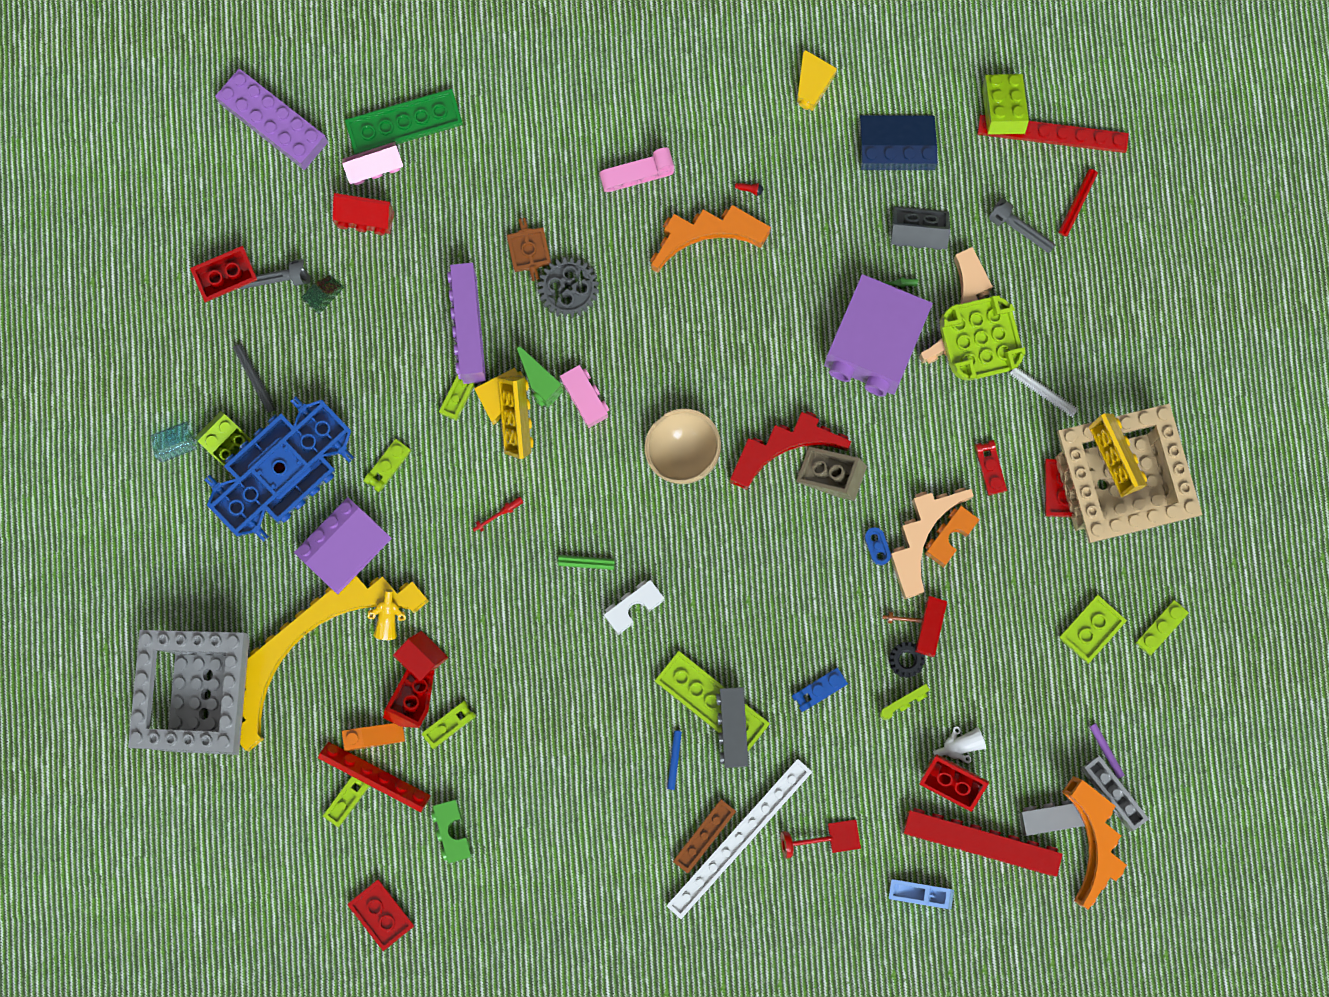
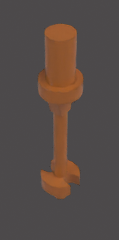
M888 612V615L882 616V619H887L888 623H892L893 620L922 622V618L893 616V612Z

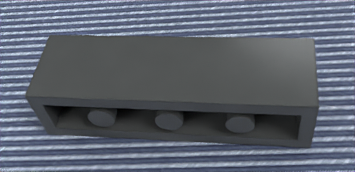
M744 687L720 689V693L716 694L717 705H721V713H717L718 725H722V733H719V745L723 744V752H720V764H724V769L748 767Z

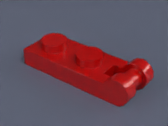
M989 440L985 444H975V451L987 496L1006 492L1007 488L996 451L995 441ZM989 450L990 456L984 457L983 452Z

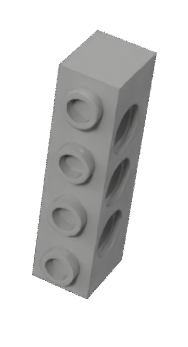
M1100 756L1094 757L1080 768L1096 790L1116 806L1113 812L1129 832L1135 831L1149 820Z

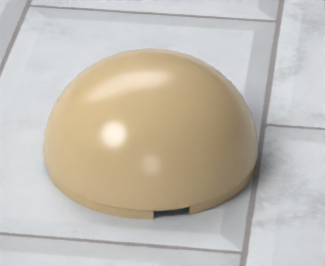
M676 409L664 414L656 423H653L645 440V455L651 469L660 478L675 484H690L703 479L716 466L721 452V439L715 424L706 415L693 409Z

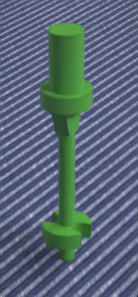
M900 277L898 280L883 283L903 289L906 286H918V279Z

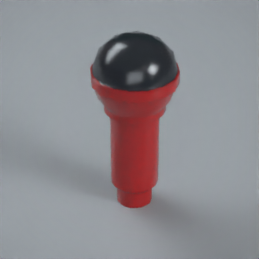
M745 183L735 184V189L751 192L755 196H760L764 191L760 183L752 185Z

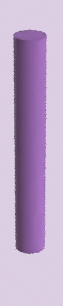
M1097 724L1091 725L1089 728L1117 778L1125 776Z

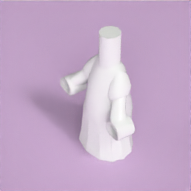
M954 727L951 736L945 741L944 747L934 750L933 754H938L939 756L948 755L953 759L958 758L965 763H970L971 757L969 755L964 756L963 754L986 749V745L978 727L957 738L956 736L960 734L961 730L959 727Z

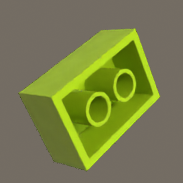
M1023 74L985 75L982 92L988 134H1025L1029 118Z

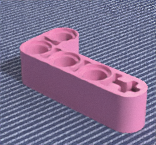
M666 147L654 151L653 157L608 168L601 171L599 175L604 192H611L670 176L674 173V163L670 149Z

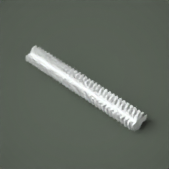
M1015 368L1010 372L1012 377L1015 376V378L1017 377L1016 380L1023 381L1022 384L1029 385L1030 389L1034 390V392L1036 391L1038 395H1042L1044 399H1048L1050 403H1054L1056 407H1060L1062 411H1066L1067 415L1070 414L1073 417L1077 412V407L1073 406V404L1070 405L1071 403L1067 402V400L1065 401L1063 397L1061 398L1057 393H1053L1051 389H1047V386L1041 385V382L1035 381V378H1031L1023 370Z

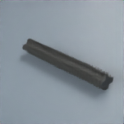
M242 344L234 346L232 349L237 355L246 375H248L256 393H258L257 395H259L258 397H260L266 411H268L267 413L277 410Z

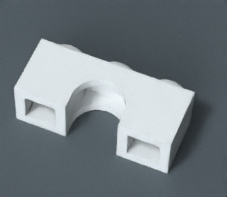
M644 580L636 586L637 590L632 594L628 592L621 597L622 601L619 604H612L605 609L604 617L618 635L634 624L628 615L632 605L642 604L650 612L664 601V597L651 580L648 582Z

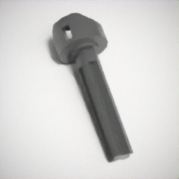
M1000 199L989 216L990 221L998 227L1006 222L1047 253H1050L1056 244L1014 214H1011L1014 206L1008 201Z
M304 259L290 261L289 269L256 275L257 281L240 289L292 280L294 286L309 284L311 276L303 267Z

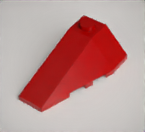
M406 670L384 710L383 718L400 727L420 728L429 711L435 670L421 682Z

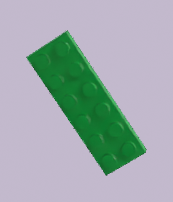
M452 89L345 120L355 155L395 142L397 145L463 125Z

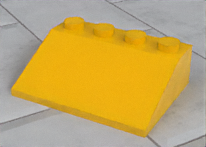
M525 376L498 378L504 454L524 459L531 454V448H533V438L530 437L532 422L528 418L530 401L527 399L526 394L529 388L528 381L525 380Z
M1104 413L1100 415L1089 426V429L1120 496L1124 497L1147 486V478L1137 465L1139 463L1137 456L1134 453L1132 454L1129 448V439L1121 431L1122 425L1120 420L1115 418L1114 414Z

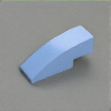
M892 879L889 899L951 910L954 890Z

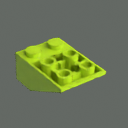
M222 411L194 437L223 466L226 464L224 461L231 454L236 455L241 451L239 447L247 440L248 442L252 441Z

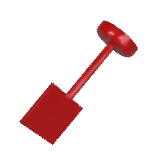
M857 820L829 823V836L792 841L791 834L788 831H781L780 841L784 858L790 859L793 856V846L830 841L832 853L861 849Z

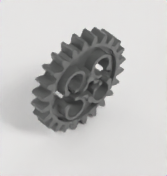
M564 257L563 263H560L557 259L556 266L550 263V270L544 268L546 276L540 275V279L544 282H538V286L542 288L538 290V293L543 295L540 297V301H546L544 307L550 306V313L556 310L557 317L563 313L564 319H566L567 314H570L573 319L574 313L581 317L582 310L588 313L587 306L593 308L591 300L597 301V297L594 294H599V290L595 288L599 286V282L594 281L597 279V275H591L593 268L587 270V263L581 266L580 259L577 263H574L573 257H571L570 262H567ZM582 271L583 278L589 279L586 281L585 279L582 280V286L587 288L586 292H577L579 283L575 281V278L569 279L565 277L568 272H574L576 279H578ZM553 283L560 284L558 292L559 294L562 293L563 299L566 297L571 298L572 302L570 304H563L561 298H558L555 306L554 298L548 297L556 295L555 290L550 288ZM565 286H572V290L570 291L569 289H565Z

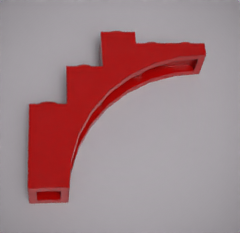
M808 411L806 413L801 412L793 432L787 426L775 425L766 445L760 439L748 438L731 476L730 483L748 490L754 477L766 464L789 450L819 445L848 451L852 441L848 440L849 437L844 434L838 433L836 435L831 433V429L825 426L817 427L819 419L816 418L815 414Z

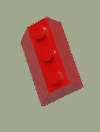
M334 193L332 220L338 228H355L358 232L374 231L377 235L391 234L394 210L390 202Z
M243 246L190 268L205 303L258 280L248 253Z
M936 754L925 768L919 785L972 812L989 785V781Z

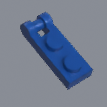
M836 668L792 695L794 701L797 700L800 705V711L804 712L848 685L840 670ZM807 693L811 698L809 702H806L803 697Z

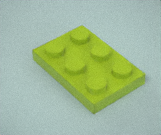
M1096 595L1061 634L1059 639L1089 664L1127 620L1099 595Z

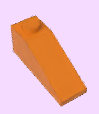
M394 723L342 731L345 751L405 742L403 727Z

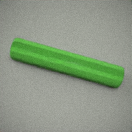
M558 556L559 566L613 570L615 566L614 559Z

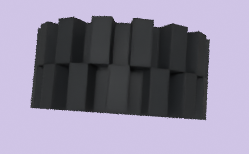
M912 642L898 644L889 655L890 668L899 677H913L923 669L925 664V655L915 652L916 644H912ZM906 652L912 654L914 664L911 667L902 666L899 661L901 654Z

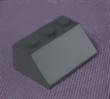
M893 206L891 244L899 247L914 246L915 248L926 247L935 250L948 248L950 235L949 211Z

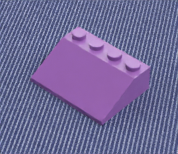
M347 497L294 553L335 593L339 594L392 538Z

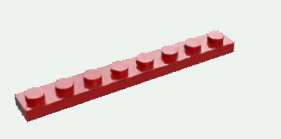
M980 115L977 135L1126 153L1129 133L1029 121L1025 134H988L986 116Z

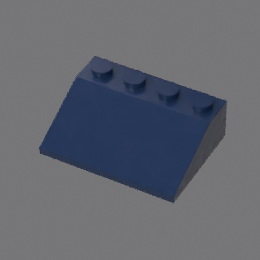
M860 115V170L936 169L938 157L935 116Z

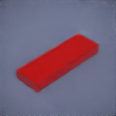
M932 596L927 597L915 652L930 657L935 656L947 601Z

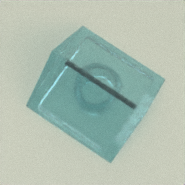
M187 422L151 435L154 456L161 463L197 449Z

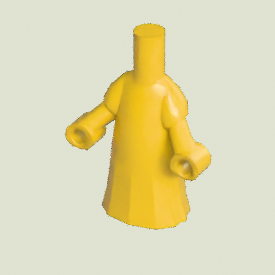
M391 589L385 590L383 602H380L375 609L368 611L369 619H374L375 615L378 614L373 636L381 640L396 639L395 615L398 616L399 621L406 619L405 613L400 611L398 605L392 602L393 590Z

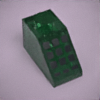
M328 275L314 283L301 298L307 306L319 315L344 287L331 275Z

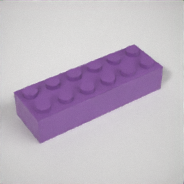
M241 69L236 71L215 96L220 105L303 170L310 165L328 144L323 133Z
M473 263L450 265L451 271L447 272L450 289H452L449 290V297L452 307H454L451 308V317L454 325H456L452 326L453 337H455V343H457L454 344V352L457 361H459L456 363V372L458 378L462 379L463 384L486 383L475 268Z

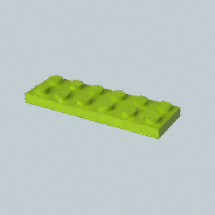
M678 651L654 682L714 730L722 733V725H718L717 713H721V705H717L716 694H719L720 689L725 687ZM745 704L747 750L749 751L770 723Z

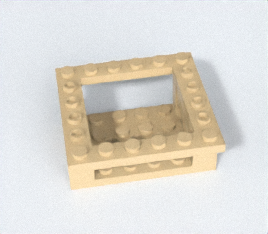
M1170 403L1115 417L1121 422L1123 434L1155 427L1146 435L1129 438V448L1132 454L1134 453L1137 456L1139 462L1137 465L1147 478V486L1124 497L1120 496L1098 447L1083 448V443L1095 441L1089 429L1093 422L1057 431L1062 451L1054 459L1057 461V468L1061 474L1060 478L1064 485L1063 488L1067 502H1069L1070 512L1074 513L1071 517L1075 531L1085 529L1089 544L1202 515ZM1098 480L1106 482L1107 488L1105 490H1101L1097 486Z

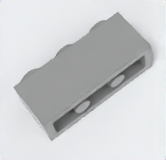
M1070 800L1062 801L1063 805L1056 807L1055 803L1044 804V809L1036 810L1035 806L1025 807L1024 812L1019 813L1023 836L1085 825L1080 813Z

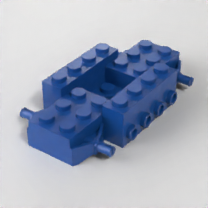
M295 396L294 400L290 401L299 411L294 426L282 413L279 416L275 414L268 421L269 425L265 429L261 427L254 433L253 436L255 438L252 441L248 442L247 440L239 447L241 451L236 455L231 454L224 461L226 463L224 465L225 469L234 479L223 483H217L211 475L204 479L212 488L207 506L236 537L254 533L264 542L269 538L261 529L266 512L278 525L281 522L285 523L292 516L291 513L295 509L299 510L306 503L305 500L310 495L313 497L320 490L319 487L324 482L327 484L333 479L335 469L324 458L340 454L348 463L351 462V459L355 458L346 447L351 430L323 400L303 404ZM277 463L285 465L283 473H276L274 471V466Z

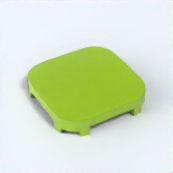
M992 296L959 305L956 304L948 308L941 315L939 322L940 332L949 366L952 372L962 380H976L1005 373L1019 367V364L1022 362L1025 355V347L1022 348L1013 315L1015 309L1012 304H1009L1000 296Z

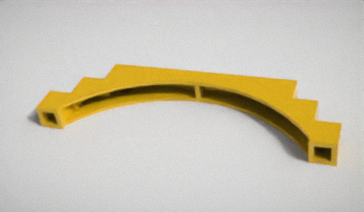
M356 575L339 594L335 593L330 587L327 588L324 596L315 598L306 611L303 609L295 615L296 619L294 621L285 623L276 636L274 634L265 640V645L261 648H255L247 660L245 682L247 690L244 693L242 715L246 720L244 722L242 720L240 745L244 750L249 752L264 740L261 736V718L268 687L282 660L307 633L320 624L341 614L363 608L376 607L380 602L384 601L386 589L393 590L392 602L397 604L399 608L409 609L416 613L429 602L413 582L410 584L407 582L399 588L400 592L397 594L383 576L380 579L379 577L375 578L369 584L370 587L367 588Z

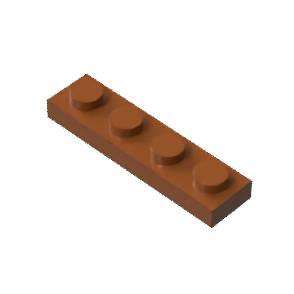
M721 799L673 862L686 873H689L736 811Z

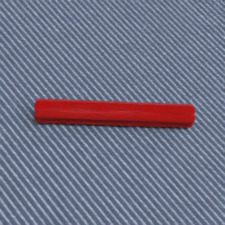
M1088 170L1058 231L1060 235L1068 236L1098 175L1096 170Z

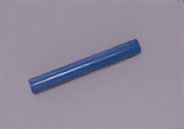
M674 731L667 786L669 790H675L681 731Z

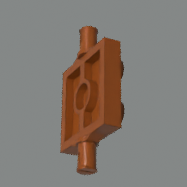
M523 218L524 225L522 219H519L521 230L507 235L514 272L530 271L531 281H535L534 274L537 281L539 280L537 269L548 266L551 263L544 228H528L526 218Z

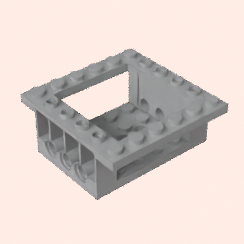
M140 630L128 748L167 752L239 755L249 649L248 634L236 632ZM157 651L175 654L168 730L150 729ZM209 670L213 672V676L210 680H208L206 677L207 672ZM209 689L211 691V696L208 700H206L205 692ZM205 709L209 710V716L207 719L203 718V712Z

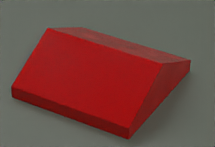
M422 631L408 638L393 654L419 682L424 680L448 659V656Z

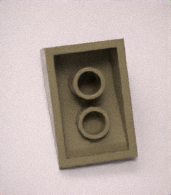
M809 447L796 482L839 498L855 501L867 465L857 457Z

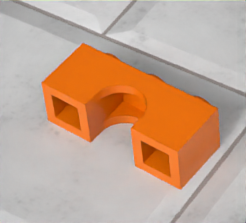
M962 506L958 510L956 508L953 509L948 516L951 520L947 525L944 523L937 531L939 536L936 540L932 538L925 547L928 549L925 554L943 568L957 551L949 543V534L958 532L967 537L980 520Z

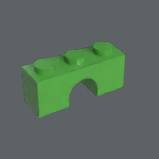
M455 799L433 806L434 811H431L433 822H437L439 830H436L439 842H443L444 849H441L444 861L447 860L448 864L473 857L468 838L456 840L450 834L451 824L462 819L458 801Z

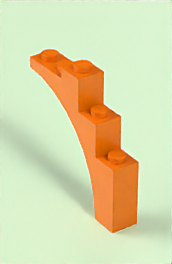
M733 205L730 209L724 211L721 219L703 209L700 214L697 213L692 221L694 225L673 214L672 218L668 217L663 225L665 228L664 234L668 238L664 237L660 244L661 250L659 253L655 252L650 260L652 263L651 269L658 273L665 263L677 252L691 244L707 239L732 238L749 242L761 248L771 232V227Z
M1073 776L1062 793L1074 804L1080 813L1086 828L1089 847L1086 875L1074 902L1089 910L1096 902L1100 892L1107 886L1108 880L1117 881L1123 875L1127 865L1111 853L1112 849L1117 846L1121 835L1105 823L1112 816L1116 806L1085 781Z

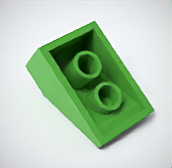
M519 346L517 348L518 354L532 389L534 401L541 407L544 405L549 408L563 393L562 384Z

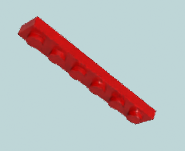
M327 742L319 753L318 759L420 813L430 800L431 795L330 742Z

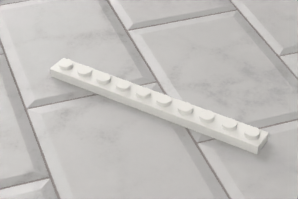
M797 759L667 904V907L682 919L807 779L812 771Z

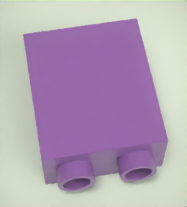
M862 274L824 364L825 367L830 368L829 374L844 382H849L851 378L866 383L865 389L876 396L884 397L887 392L894 395L933 303Z

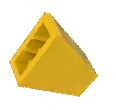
M806 50L803 52L797 102L803 109L813 111L834 79L837 68Z
M515 368L474 388L493 425L497 424L501 419L498 378L523 376L522 372H517Z

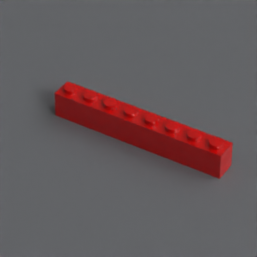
M917 808L907 812L902 834L1049 876L1057 877L1063 855L1058 852V848L1047 846L1046 849L1041 848L1037 842L1030 840L1027 843L1020 842L1019 837L1008 835V838L1000 836L1001 832L990 829L988 833L981 831V826L973 824L967 827L962 825L963 821L951 819V822L943 820L944 816L933 813L932 816L924 814V810Z

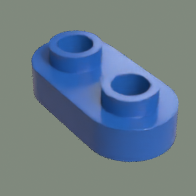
M870 528L865 534V542L871 559L876 565H885L890 560L891 553L884 533L879 528ZM876 535L878 540L872 541L871 536ZM882 553L884 558L878 559L877 554Z

